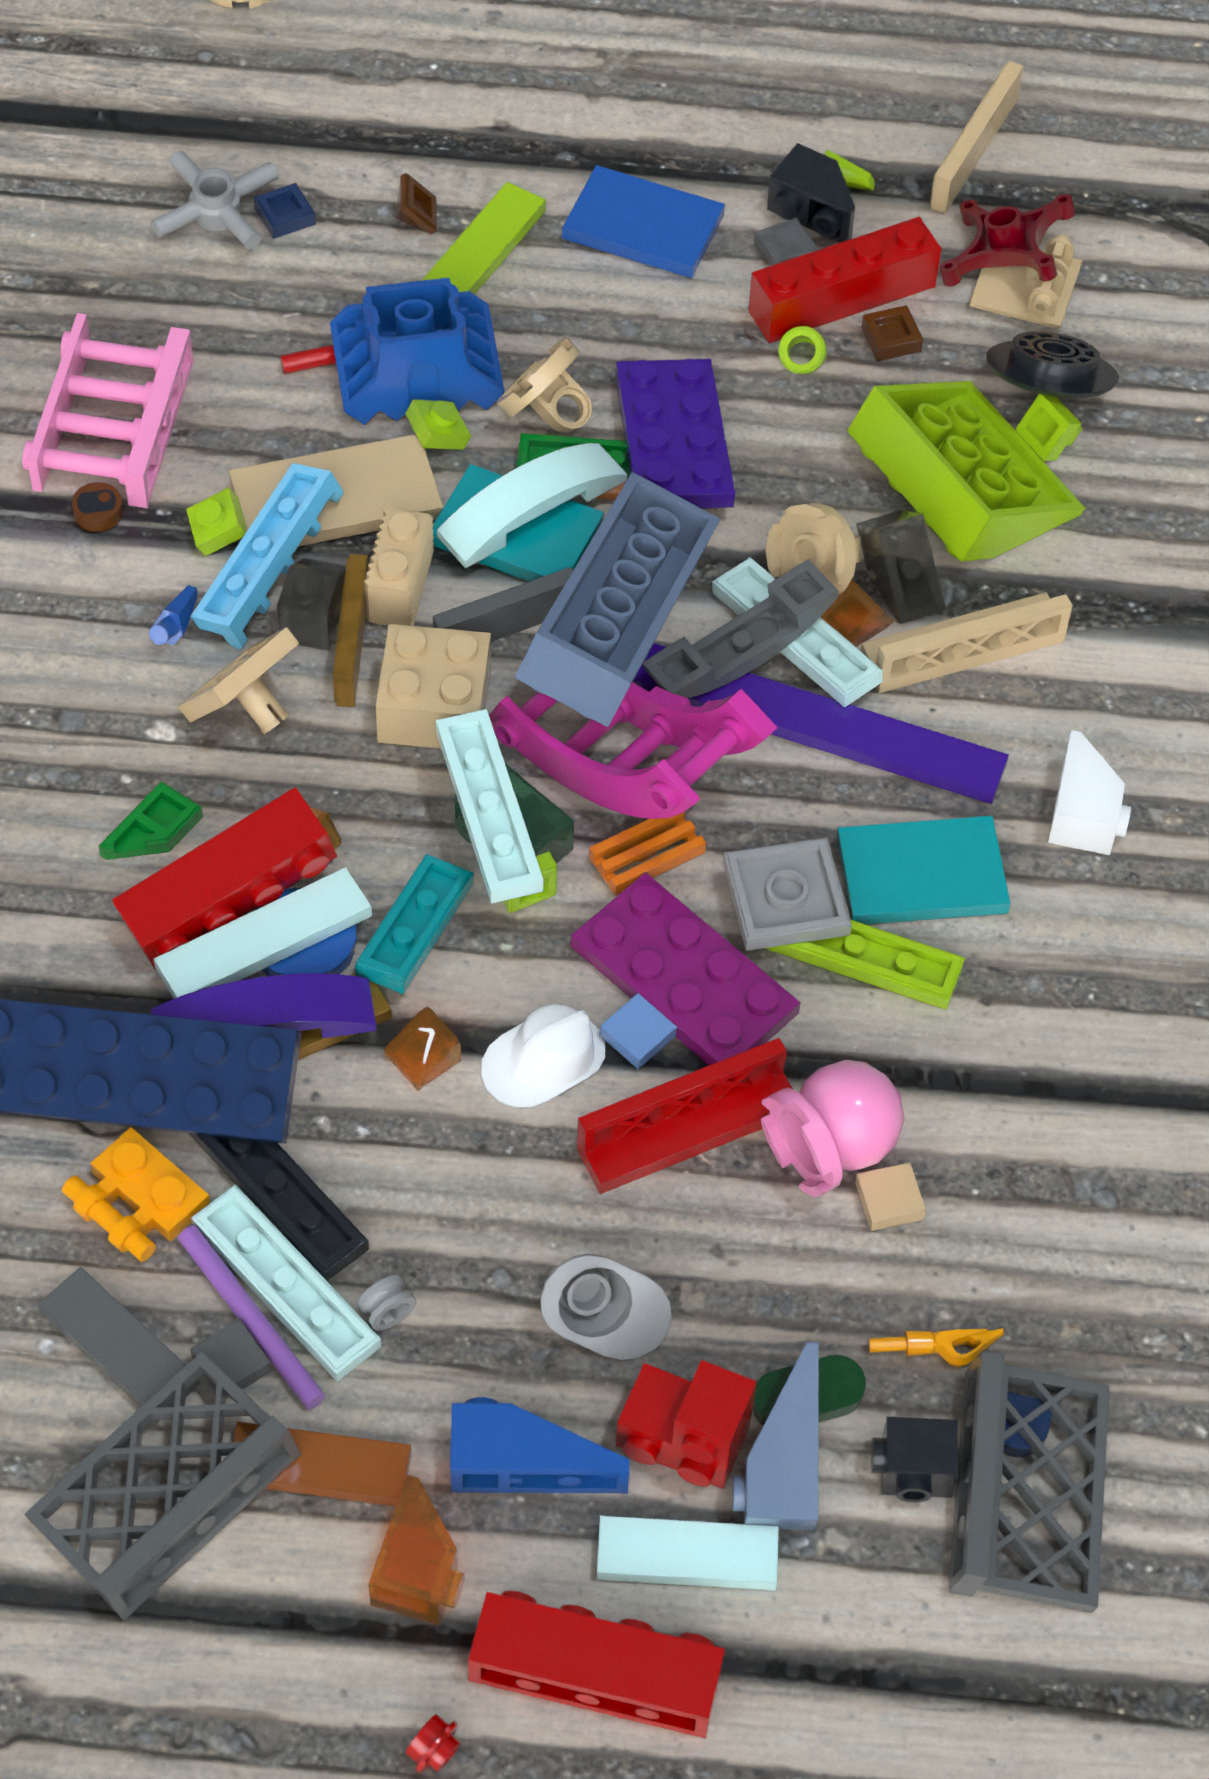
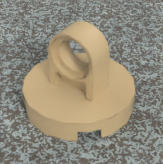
M565 337L549 349L552 354L548 358L544 357L539 362L535 361L502 395L503 397L497 401L496 404L509 418L519 413L529 404L557 432H573L588 422L592 413L591 400L587 393L565 370L578 356L580 350L568 337ZM560 397H569L578 405L579 414L575 422L564 421L558 415L556 406Z
M818 502L790 506L784 511L786 514L783 515L780 522L772 524L768 532L765 551L770 574L774 578L780 577L809 559L838 589L840 595L846 590L852 580L856 563L860 562L861 536L852 533L846 519L833 507Z

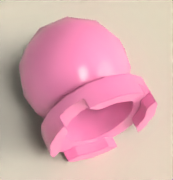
M843 1060L821 1067L803 1082L799 1093L787 1087L766 1097L761 1102L770 1111L769 1115L761 1118V1125L771 1150L782 1168L791 1163L793 1164L798 1173L805 1179L798 1187L812 1197L822 1196L839 1186L843 1177L842 1170L855 1171L879 1163L897 1145L905 1120L900 1092L885 1074L868 1063Z

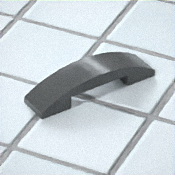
M807 559L767 584L768 598L693 645L685 637H682L645 660L642 664L643 669L660 688L686 698L717 689L759 667L801 636L839 597L838 589Z

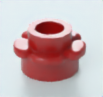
M435 1714L417 1733L405 1751V1754L418 1764L415 1769L417 1772L421 1773L429 1766L439 1772L453 1757L461 1745V1742L454 1737L458 1728L456 1721L449 1724L438 1714Z

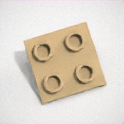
M1056 235L1048 241L1045 251L1041 250L1043 253L1054 257L1057 269L1055 279L1041 281L1038 277V272L1027 266L982 268L969 306L1060 329L1083 260L1073 258L1074 247L1068 236Z

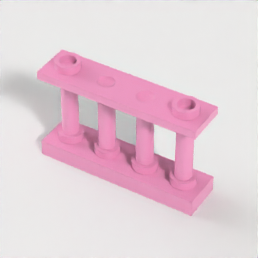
M77 313L71 332L65 331L62 336L60 347L61 361L34 440H28L25 444L22 458L23 469L29 470L32 490L37 492H43L50 469L119 479L120 484L126 486L129 506L148 508L194 363L190 330L171 327L165 346L159 345L157 350L90 340L87 314ZM87 359L152 368L155 370L156 375L153 382L147 381L146 385L84 377L82 373ZM75 395L143 405L144 409L142 418H135L134 422L69 412ZM70 432L130 441L132 450L130 455H123L122 459L57 450L62 433Z

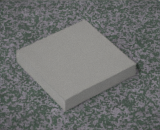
M827 837L724 852L723 865L745 951L850 935L852 924Z

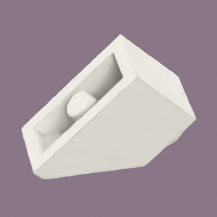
M1071 730L1048 843L1110 855L1115 835L1121 837L1126 835L1131 806L1122 805L1125 783L1083 733Z

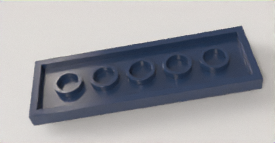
M0 999V1113L286 1144L302 1033L292 1029Z

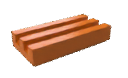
M685 812L668 818L648 819L589 847V859L615 896L622 893L645 872L654 878L706 853V841L701 835L697 837L694 824L691 820L686 821L684 818ZM683 839L685 842L621 874L616 875L614 873L636 861L642 862L656 855L657 851Z

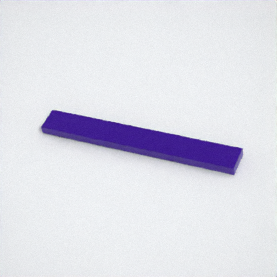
M654 643L645 660L666 647ZM642 665L633 683L650 692L653 688L659 686L647 674ZM747 673L712 691L688 698L692 706L701 707L708 700L713 701L727 698L742 688L778 727L771 735L992 804L1009 758V754L850 704L844 708L834 699L751 673Z

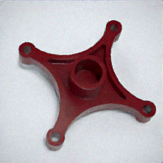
M1061 194L1050 203L1026 212H1021L1014 206H1001L987 211L978 206L975 200H966L960 204L964 225H974L977 233L973 242L965 251L940 265V272L945 286L951 287L959 284L961 276L967 272L992 267L1027 266L1038 272V277L1041 281H1051L1056 278L1057 269L1054 257L1043 253L1039 246L1046 231L1058 219L1069 220L1074 217L1075 208L1071 195Z

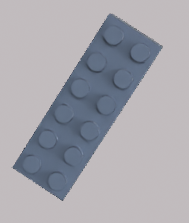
M632 472L539 627L515 678L531 686L535 691L546 694L578 711L582 716L609 727L696 567L720 518Z

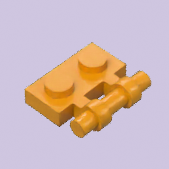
M132 1127L90 1163L92 1174L100 1180L97 1185L92 1184L89 1186L79 1176L74 1175L62 1187V1193L74 1202L73 1210L85 1221L94 1220L109 1233L108 1241L120 1252L129 1251L140 1262L149 1259L156 1249V1245L146 1236L154 1228L171 1242L192 1222L191 1217L210 1204V1197L206 1191ZM120 1197L135 1213L132 1216L124 1217L111 1204Z

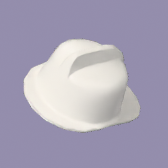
M560 1004L539 1007L529 1014L523 1023L502 1034L489 1045L481 1063V1078L487 1092L498 1102L513 1108H532L554 1099L598 1072L605 1059V1041L599 1035L600 1030L589 1020V1016L584 1010L577 1011L567 1005Z

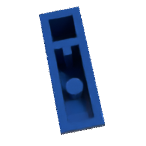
M487 1397L471 1398L465 1401V1403H452L451 1493H628L630 1459L511 1403H499L495 1399Z

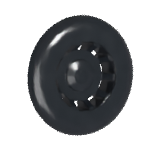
M1043 331L1020 333L1013 337L1012 341L994 345L986 353L987 364L997 376L1017 387L1038 394L1062 398L1095 397L1112 390L1119 380L1117 371L1100 358V352L1094 346L1065 334Z

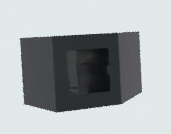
M797 143L770 176L767 210L785 219L797 218L802 226L839 243L852 239L855 205L838 161Z

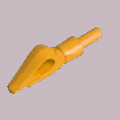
M956 1329L933 1333L932 1331H905L904 1337L868 1338L869 1353L905 1351L906 1357L938 1354L949 1365L962 1367L972 1362L981 1351H984L1002 1337L1004 1329L991 1331L987 1329ZM964 1345L975 1348L966 1354H960L954 1350Z

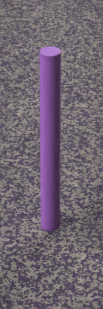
M192 1225L184 1229L178 1236V1241L235 1316L243 1322L264 1354L305 1408L310 1410L318 1406L325 1399V1394L197 1226Z

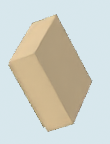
M910 1162L857 1173L855 1184L870 1231L925 1219L926 1208Z

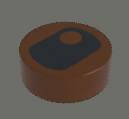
M102 482L86 484L79 488L72 498L74 519L85 530L93 532L109 530L116 526L123 516L121 495L110 484Z

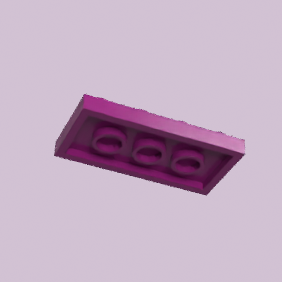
M646 872L571 935L570 946L631 999L639 993L677 1026L675 1037L707 1065H712L767 1043L799 1014L800 1001Z

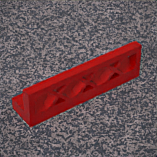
M780 1038L578 1117L577 1151L599 1193L603 1194L763 1129L761 1118L769 1115L770 1111L761 1104L762 1100L787 1087L793 1090L784 1074L787 1050Z

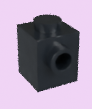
M886 1417L882 1438L873 1437L871 1444V1473L881 1474V1495H896L899 1500L910 1503L924 1502L931 1499V1497L952 1498L959 1476L958 1421L952 1419Z

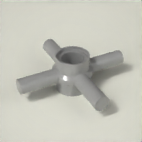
M183 151L175 152L170 157L169 163L192 188L189 196L190 202L152 220L151 227L155 235L161 238L196 220L202 228L209 231L229 229L249 250L257 247L261 241V236L237 210L240 206L241 197L278 179V172L275 166L268 162L233 179L228 171L220 168H208L201 171Z

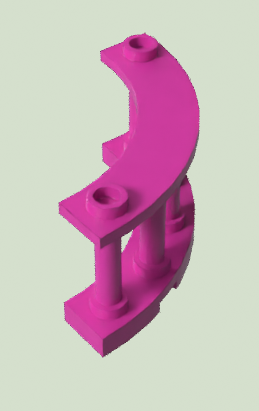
M633 682L609 727L590 719L564 743L557 740L535 723L539 717L558 702L546 694L537 692L520 708L506 696L489 714L495 736L503 745L509 748L515 747L523 756L563 786L602 807L621 814L650 819L668 818L685 812L701 799L690 786L724 755L739 754L753 749L778 728L742 688L727 698L713 701L708 700L703 706L695 707L691 705L686 697L673 694L657 686L649 692ZM628 721L645 731L608 765L582 755L618 722L626 723ZM661 744H671L679 747L666 760L663 759L649 768L633 770Z

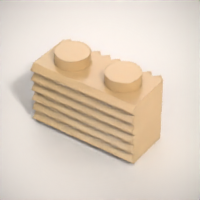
M390 507L383 510L375 548L372 549L373 556L370 557L366 580H364L365 616L370 623L414 626L434 551V530L432 529L434 524L432 523L433 517L430 514Z

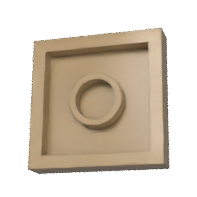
M286 627L255 643L182 702L178 708L191 723L237 698L259 726L260 731L263 734L269 732L280 724L279 720L282 721L287 718L289 712L282 707L261 678L264 676L263 673L295 648L299 642Z

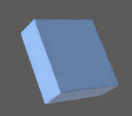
M637 993L600 1025L599 1035L639 1069L676 1036L677 1026Z

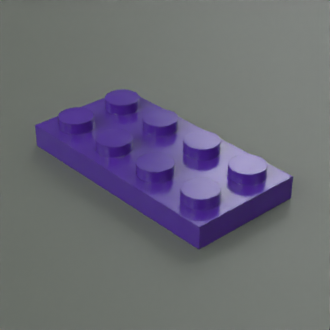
M711 359L616 361L615 378L630 474L634 472L701 509L734 508L735 488Z

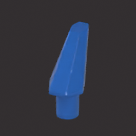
M188 585L163 609L149 631V637L152 642L158 645L164 643L175 645L185 634L198 597L196 587Z

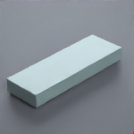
M600 1516L597 1580L776 1591L779 1526Z

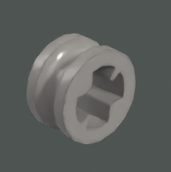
M391 1275L374 1283L358 1300V1307L361 1312L371 1314L369 1324L376 1331L385 1330L398 1324L416 1306L414 1295L410 1292H403L405 1282L398 1275Z

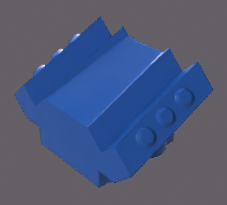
M449 277L366 287L363 303L347 305L330 322L344 412L364 425L379 411L398 421L402 416L406 415L405 413L413 399L454 402L458 411L471 400L483 409L488 410L505 393L489 304L470 291L459 292L457 287L450 283Z

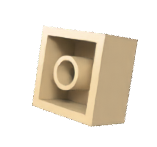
M389 624L375 706L377 743L441 749L436 734V720L486 709L491 673V633Z

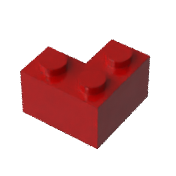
M704 1360L700 1361L692 1381L644 1363L618 1419L615 1446L623 1449V1452L629 1458L638 1463L653 1465L656 1462L674 1469L681 1478L693 1485L708 1487L711 1484L724 1489L750 1429L757 1381Z

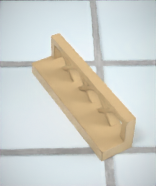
M1047 592L867 641L861 644L860 651L883 670V682L876 686L880 694L1063 643L1073 605L1067 594L1050 598Z

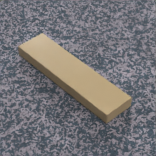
M1009 60L934 175L930 201L931 209L946 214L1018 100L1023 65Z

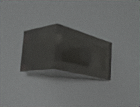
M898 510L856 523L858 535L861 536V547L867 572L897 624H903L946 610L922 513Z
M303 558L290 565L277 603L279 631L287 627L299 642L298 645L330 651L340 618L346 565Z

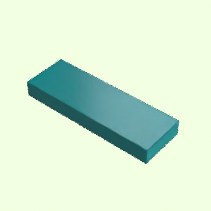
M426 854L355 962V975L368 978L371 982L404 994L472 887L474 872Z

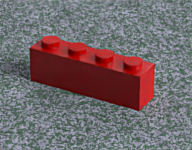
M919 216L752 272L748 312L768 343L781 340L784 334L792 328L806 326L813 329L936 287L942 248Z
M294 787L113 898L112 902L155 969L154 958L228 924L258 906L263 907L276 901L283 893V890L299 880L311 878L321 873L330 861L337 858V854L328 833L298 789Z
M507 1590L503 1591L501 1595L486 1592L468 1658V1679L470 1682L706 1738L722 1670L725 1648L714 1646L712 1640L699 1634L682 1633L675 1637L654 1632L655 1629L651 1625L636 1619H622L619 1623L596 1618V1615L591 1610L577 1605H562L558 1609L537 1604V1601L532 1596L519 1591Z

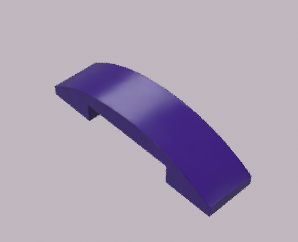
M287 974L240 980L201 989L151 1009V1014L158 1016L298 1031L321 1028L322 1038L376 1031L369 979L341 974Z

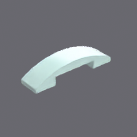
M587 443L563 448L536 458L488 485L462 505L437 529V537L464 568H467L506 547V534L579 494L586 502H589L627 481V474L599 443Z

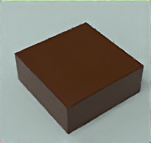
M907 305L863 315L861 329L877 362L922 352L923 337Z

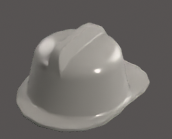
M587 1253L573 1256L558 1267L553 1266L540 1296L541 1314L551 1330L563 1338L603 1356L619 1360L640 1358L655 1350L667 1336L672 1320L670 1301L659 1284L648 1276L619 1262L595 1254Z

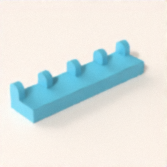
M296 463L291 464L190 616L199 629L221 634L231 646L237 649L244 647L248 638L244 634L243 629L255 611L265 614L271 606L266 594L280 573L285 575L292 574L296 563L291 556L306 534L315 537L320 531L321 525L317 517L327 501L337 503L344 494L331 471Z

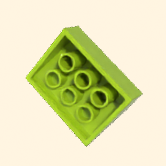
M971 381L874 386L847 430L860 445L863 455L874 461L887 476L890 486L907 499L916 510L918 518L934 530L945 543L946 550L961 562L993 559L1080 516L1085 510L1081 502Z

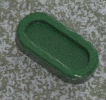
M829 1355L819 1358V1422L848 1415L855 1411L863 1400L866 1387L864 1372L854 1360L846 1356ZM795 1365L768 1372L757 1381L753 1413L763 1426Z

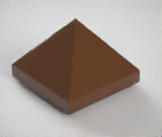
M404 173L400 176L395 218L432 235L437 232L436 196L412 176Z

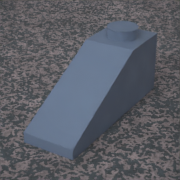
M819 1342L806 1343L746 1459L743 1475H733L732 1511H743V1524L779 1526L778 1529L814 1530L818 1522Z

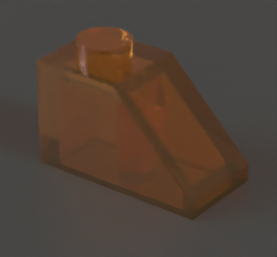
M407 1474L368 1583L370 1605L439 1626L445 1607L455 1609L465 1580V1573L458 1571L457 1548L418 1477Z

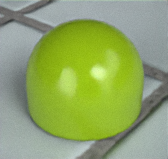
M806 326L795 327L786 332L782 337L778 348L779 358L783 366L789 371L796 374H808L816 371L824 364L827 358V344L822 335L816 330ZM806 342L815 346V355L806 364H797L790 357V350L797 343Z

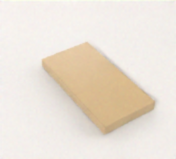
M416 434L229 470L232 491L239 498L247 531L292 463L332 472L344 494L337 503L327 501L317 517L321 525L320 531L315 537L306 534L299 546L379 531L383 510L389 507L427 513L433 517V520L437 519L443 509L425 448L422 447Z

